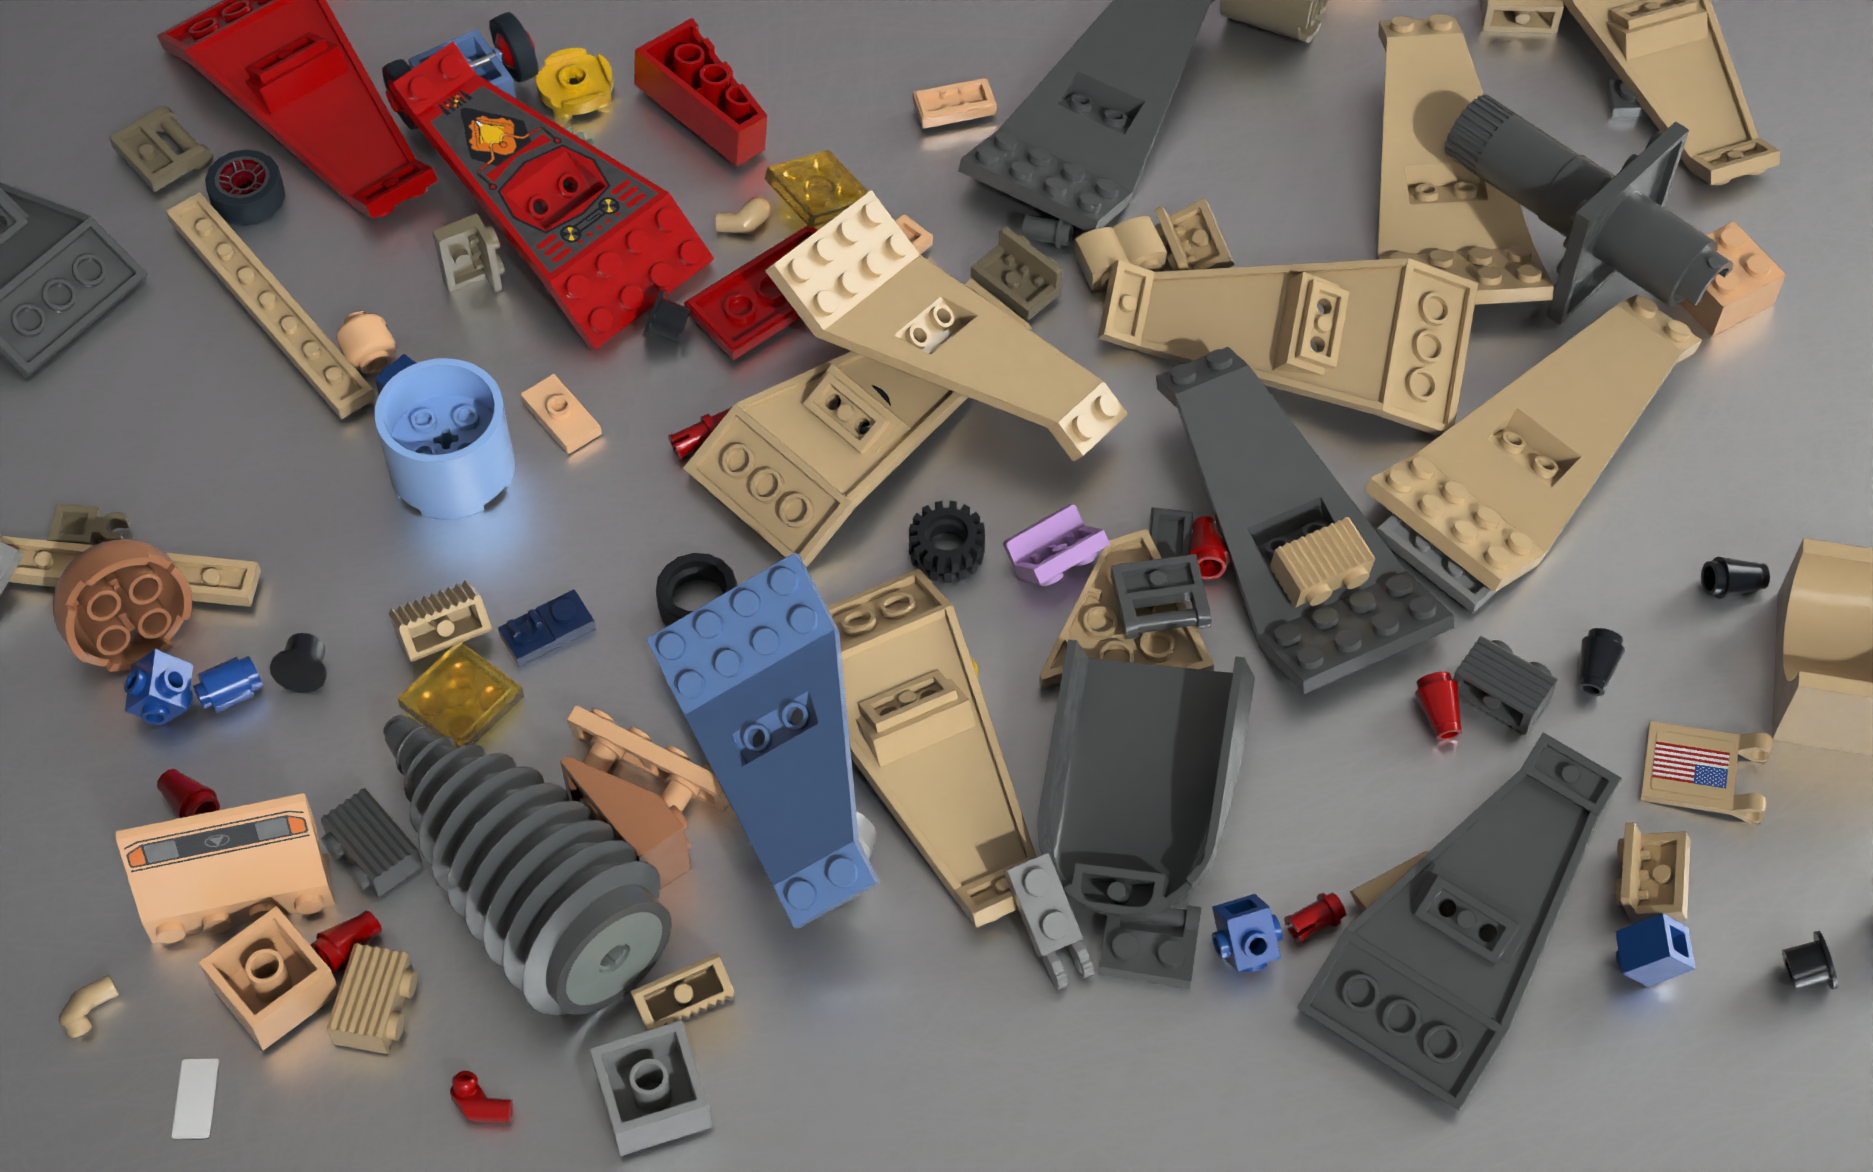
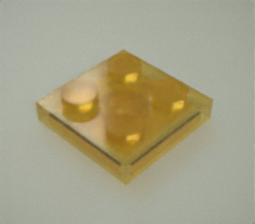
M830 150L769 166L764 178L809 228L830 222L868 193L867 189Z
M461 642L452 646L397 699L399 706L424 726H427L430 731L440 737L453 738L455 746L460 747L478 742L524 697V693L520 685Z

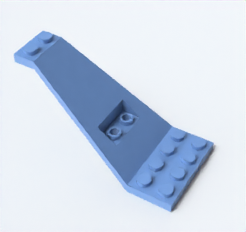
M793 553L653 634L646 640L793 927L801 928L878 885L880 881L859 842L839 630L801 556ZM800 708L803 712V720L801 723L794 725L791 715L793 711ZM761 730L765 735V740L761 746L757 747L753 742V737L757 731Z

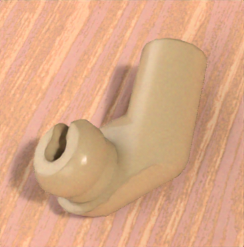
M754 197L737 213L717 212L716 232L753 233L770 215L771 210L768 201L763 197Z
M107 975L78 989L71 995L59 1015L60 1026L65 1027L69 1037L76 1038L90 1031L91 1023L86 1014L92 1008L119 996L111 977Z

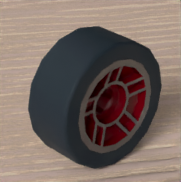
M245 149L230 152L213 163L205 178L206 190L211 205L225 221L231 224L250 225L260 223L277 212L282 206L285 197L284 185L278 165L270 156L260 151Z

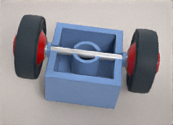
M507 12L490 20V33L495 46L492 49L476 29L409 58V65L403 59H399L386 64L382 68L388 102L410 130L418 129V127L388 86L453 41L477 75L516 98L513 79L520 83L538 74V62L533 41L515 15Z

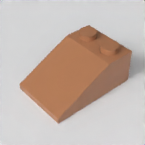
M569 756L560 761L570 801L582 802L589 807L593 814V820L609 824L615 831L617 840L630 843L636 849L638 861L653 865L660 875V890L691 869L688 853L691 849V844L685 832L688 828V823L675 805L668 807L658 794Z

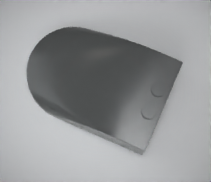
M1068 640L1039 808L1038 841L1041 854L1049 853L1064 891L1084 907L1103 915L1120 918L1153 915L1185 899L1196 889L1209 872L1216 857L1231 807L1249 722L1255 676L1244 657L1235 656L1233 673L1089 658L1077 640Z

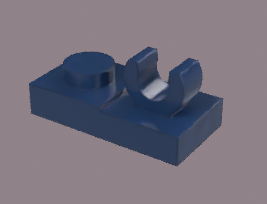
M575 589L536 607L535 610L531 609L528 613L514 620L511 619L506 624L498 627L499 635L518 667L596 629L593 617Z

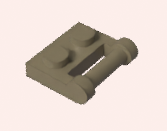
M166 106L154 110L109 136L112 147L154 192L193 169H205L213 160L212 152L205 145L198 144L177 122L175 113ZM156 132H166L184 152L177 155Z

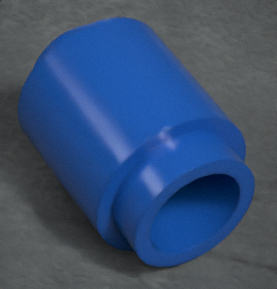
M249 656L240 660L234 657L197 674L200 683L193 685L203 709L205 710L212 706L216 714L254 697V692L263 688L260 676Z

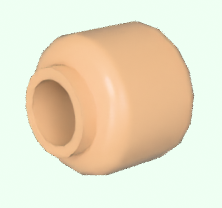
M364 311L354 312L347 316L336 335V341L342 354L357 371H361L364 374L380 372L385 366L391 364V358L394 356L397 348L384 318L377 314H367Z

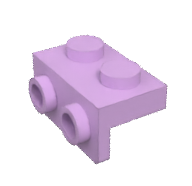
M1072 504L1064 506L1003 542V546L1018 579L1039 584L1040 586H1048L1059 581L1064 576L1063 571L1074 565L1082 566L1092 562L1098 557V551L1110 545L1104 529L1085 526L1077 507Z

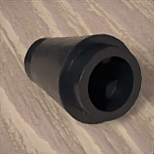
M1715 557L1712 561L1705 562L1701 571V583L1704 592L1707 595H1714L1717 599L1766 589L1770 582V571L1764 563L1758 564L1725 557Z
M1593 628L1589 630L1588 636L1582 639L1580 682L1578 686L1582 692L1593 696L1604 694L1625 652V648L1622 646L1623 638L1618 633L1605 628Z

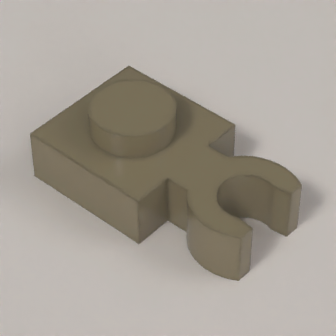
M57 504L47 541L95 545L96 541L106 542L124 539L122 533H112V531L116 528H129L130 523L124 513L113 512L102 517L99 507Z

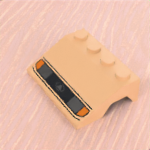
M305 793L115 831L116 841L138 913L152 943H175L182 940L185 936L204 932L212 934L222 933L233 926L255 922L275 906L284 915H290L295 913L313 914L321 911L324 907L335 905L328 854H322L315 819Z

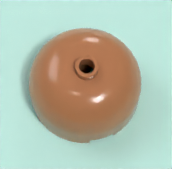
M131 539L110 540L83 551L63 571L53 596L54 621L68 647L83 663L86 661L93 665L103 666L108 671L130 670L131 665L154 649L165 653L173 646L170 640L179 630L183 620L189 621L192 610V593L189 583L173 561L158 548L148 543ZM137 629L144 637L137 643H129L131 630Z

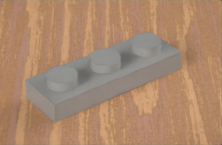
M1392 514L1377 528V533L1391 550L1470 612L1474 613L1495 594L1395 514Z

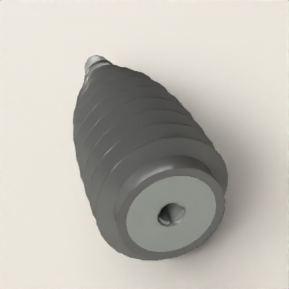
M397 715L386 723L383 729L385 742L396 759L398 770L405 776L404 791L407 799L411 802L410 820L413 828L419 834V848L422 856L431 864L436 883L447 892L450 905L458 915L465 919L469 932L476 940L484 943V948L489 958L497 965L503 967L504 974L510 984L523 991L529 1005L534 1010L548 1015L587 1014L612 1004L633 989L656 964L667 945L671 933L672 921L670 913L658 901L661 881L657 869L650 863L638 861L636 849L630 843L617 840L615 831L609 824L593 820V814L589 807L582 802L570 801L567 791L562 786L554 783H544L543 776L538 770L531 767H516L513 758L507 754L495 753L486 755L484 749L476 744L457 747L453 738L440 737L429 731L427 726L420 725L410 717Z

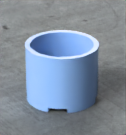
M451 358L430 359L403 369L383 387L375 405V424L391 483L398 498L401 497L408 504L419 509L423 516L450 520L469 517L484 511L486 503L494 499L503 488L508 489L515 471L514 452L501 391L495 380L486 371L463 360Z

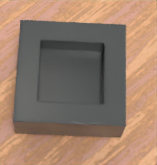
M1621 79L1608 80L1606 90L1611 117H1649L1636 100L1637 96Z

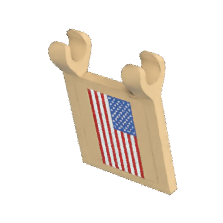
M1650 721L1640 801L1729 814L1745 822L1758 824L1763 820L1767 800L1764 795L1757 793L1734 795L1738 755L1753 762H1766L1772 748V737L1767 733L1761 732L1733 734Z

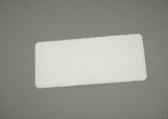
M219 1059L182 1060L172 1129L173 1139H206L210 1137Z

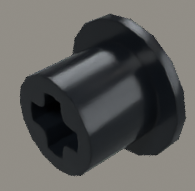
M662 288L651 310L642 337L647 338L649 333L653 332L678 343L691 309L664 298L666 290Z
M308 633L292 635L287 641L285 650L273 657L269 667L271 676L276 683L294 692L309 693L318 690L324 685L327 677L326 667L322 663L326 651L325 645L319 638Z
M1820 930L1813 932V942L1782 950L1786 971L1794 990L1827 982L1831 989L1838 988L1837 975L1831 954Z

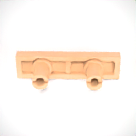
M576 705L568 716L567 721L573 736L592 746L583 763L607 773L615 760H621L667 783L668 785L660 798L668 807L675 805L681 813L691 798H697L723 812L728 808L730 802L710 765L706 764L702 768L690 762L689 757L681 750L673 746H667L664 749L652 743L651 738L643 731L634 727H629L626 730L614 724V720L601 710L592 708L589 712Z

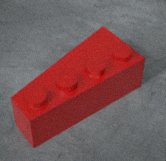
M693 18L635 49L634 85L736 167L765 150L767 114L744 84L737 83L733 77L732 68L727 62H721L715 54V46L708 37L703 38L701 36L699 26Z

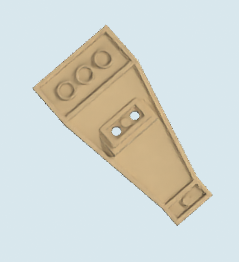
M1562 0L1620 79L1637 96L1636 100L1660 132H1665L1674 122H1678L1689 129L1680 158L1690 172L1710 185H1724L1730 179L1743 175H1758L1767 168L1780 165V150L1758 136L1710 0Z
M1435 14L1425 19L1397 16L1389 21H1379L1378 36L1386 51L1377 259L1410 258L1477 282L1478 288L1475 305L1552 300L1554 285L1534 247L1521 205L1445 154V141L1456 119L1459 118L1461 112L1466 109L1468 104H1471L1478 96L1483 95L1464 34L1456 18L1445 14Z
M872 190L765 270L815 337L909 373L912 377H919L1044 426L1050 430L1073 462L1084 456L1128 415L1103 380L921 256Z
M1410 258L1154 272L1122 260H1117L1112 264L1097 338L1134 351L1183 364L1206 356L1213 350L1229 347L1251 367L1265 386L1374 414L1439 437L1455 425L1478 283ZM1317 303L1322 305L1324 314L1318 310ZM1311 341L1316 344L1317 352L1311 348Z
M972 278L966 282V287L1031 331L1033 327ZM850 351L735 403L683 469L785 558L793 553L799 554L807 568L853 510L968 397L919 377H912L909 373ZM871 385L882 389L889 396L891 406ZM840 398V406L835 410H831L832 402ZM869 422V430L864 434H860L861 426Z
M1636 294L1614 306L1420 451L1371 477L1364 491L1495 593L1541 563L1674 365L1693 355L1702 340L1692 334L1686 324L1673 320L1660 311L1655 302Z
M918 568L827 606L840 634L851 759L976 928L996 921L1000 917L1017 910L1018 907L1004 875V870L1035 858L1037 855L1035 854L953 604Z

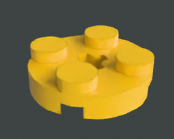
M578 47L556 51L544 60L545 66L536 75L537 90L541 101L551 108L552 113L558 118L585 114L598 108H604L611 102V92L614 86L612 69L607 59L598 53L597 57L587 54L586 49ZM576 78L580 83L570 84L569 79Z

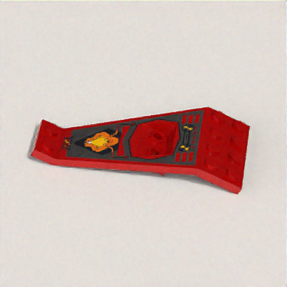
M454 41L388 86L413 122L541 280L590 351L597 349L651 308L662 288L666 290L665 296H667L714 260V257L669 192L477 75ZM564 179L571 182L573 187L571 193L564 189ZM534 201L542 205L543 212L541 215L534 211Z

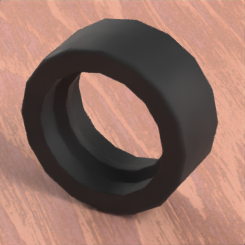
M691 553L677 557L664 567L657 578L656 598L662 621L667 626L693 612L677 607L672 600L675 589L685 582L696 579L708 580L718 584L723 594L738 586L733 570L722 559L710 554Z

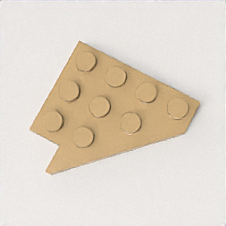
M1147 528L1108 540L1110 545L1103 549L1040 673L1039 684L1042 689L1061 682L1068 640H1077L1089 658L1214 671V663L1196 626L1139 633V637L1125 640L1123 637L1121 618L1110 575L1111 566L1148 561L1149 558L1151 560L1162 559ZM1184 602L1136 608L1135 612L1136 616L1185 610L1187 608Z

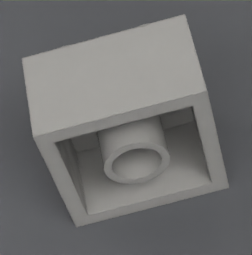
M682 1020L590 1048L594 1070L620 1156L712 1128L709 1104Z

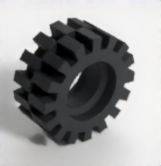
M942 501L935 502V510L932 511L929 505H926L922 508V516L918 513L915 514L913 524L909 526V555H911L913 566L918 565V568L924 574L930 571V580L937 582L938 576L944 575V583H952V575H957L958 580L961 581L966 579V570L972 575L977 571V564H982L985 553V527L983 522L980 523V516L977 512L970 515L969 506L964 504L961 510H958L957 502L949 501V508H943ZM950 533L962 538L963 544L952 550H942L934 547L930 541L936 535Z

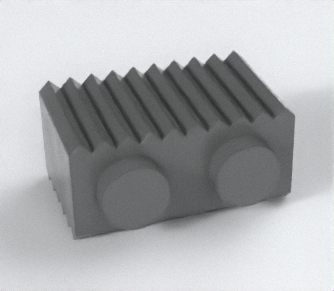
M1480 636L1477 642H1475L1473 648L1470 649L1465 659L1456 669L1453 680L1458 682L1460 699L1473 703L1475 707H1480L1483 712H1488L1490 716H1496L1498 721H1504L1506 725H1511L1513 729H1518L1521 734H1526L1551 699L1558 681L1543 664L1539 662L1529 663L1513 654L1512 649L1506 643L1499 640L1490 641L1483 636Z
M366 788L360 789L358 794H353L351 799H346L343 804H338L336 809L330 810L328 815H323L321 818V823L326 835L321 837L324 846L336 860L343 856L348 861L350 867L347 868V871L362 891L369 887L376 897L379 898L423 867L417 847Z

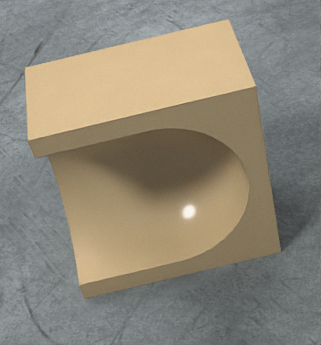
M1803 538L1777 594L1772 740L1873 756L1872 548Z

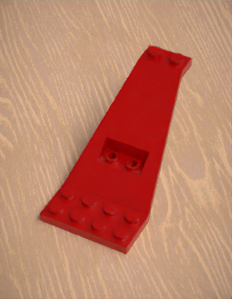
M222 0L157 35L164 50L191 64L350 205L371 219L390 214L395 209L394 206L406 199H413L423 195L427 191V187L438 181L433 168L414 157L326 0Z

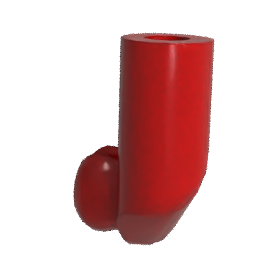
M461 1071L454 1075L452 1087L450 1088L451 1099L466 1119L477 1122L511 1123L513 1116L512 1099L487 1098L481 1087L477 1084L478 1077L471 1071Z

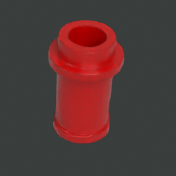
M1331 892L1328 895L1320 893L1317 895V901L1292 915L1286 916L1284 922L1287 926L1292 925L1287 930L1291 937L1300 944L1304 939L1329 925L1333 927L1339 926L1341 919L1346 916V910L1335 893Z

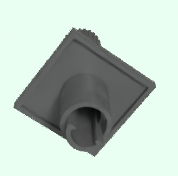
M1487 94L1478 96L1471 104H1468L1450 129L1451 131L1447 136L1446 146L1444 147L1447 156L1537 215L1539 220L1566 237L1563 243L1566 251L1556 268V273L1559 276L1557 283L1554 285L1553 298L1547 317L1559 325L1616 272L1669 307H1675L1685 299L1693 305L1698 304L1703 299V293L1718 274L1725 278L1733 269V262L1717 252L1718 243L1664 208L1689 129L1678 122H1674L1663 133L1660 131L1655 133L1645 150L1639 155H1631L1617 175H1613L1586 156L1577 154Z

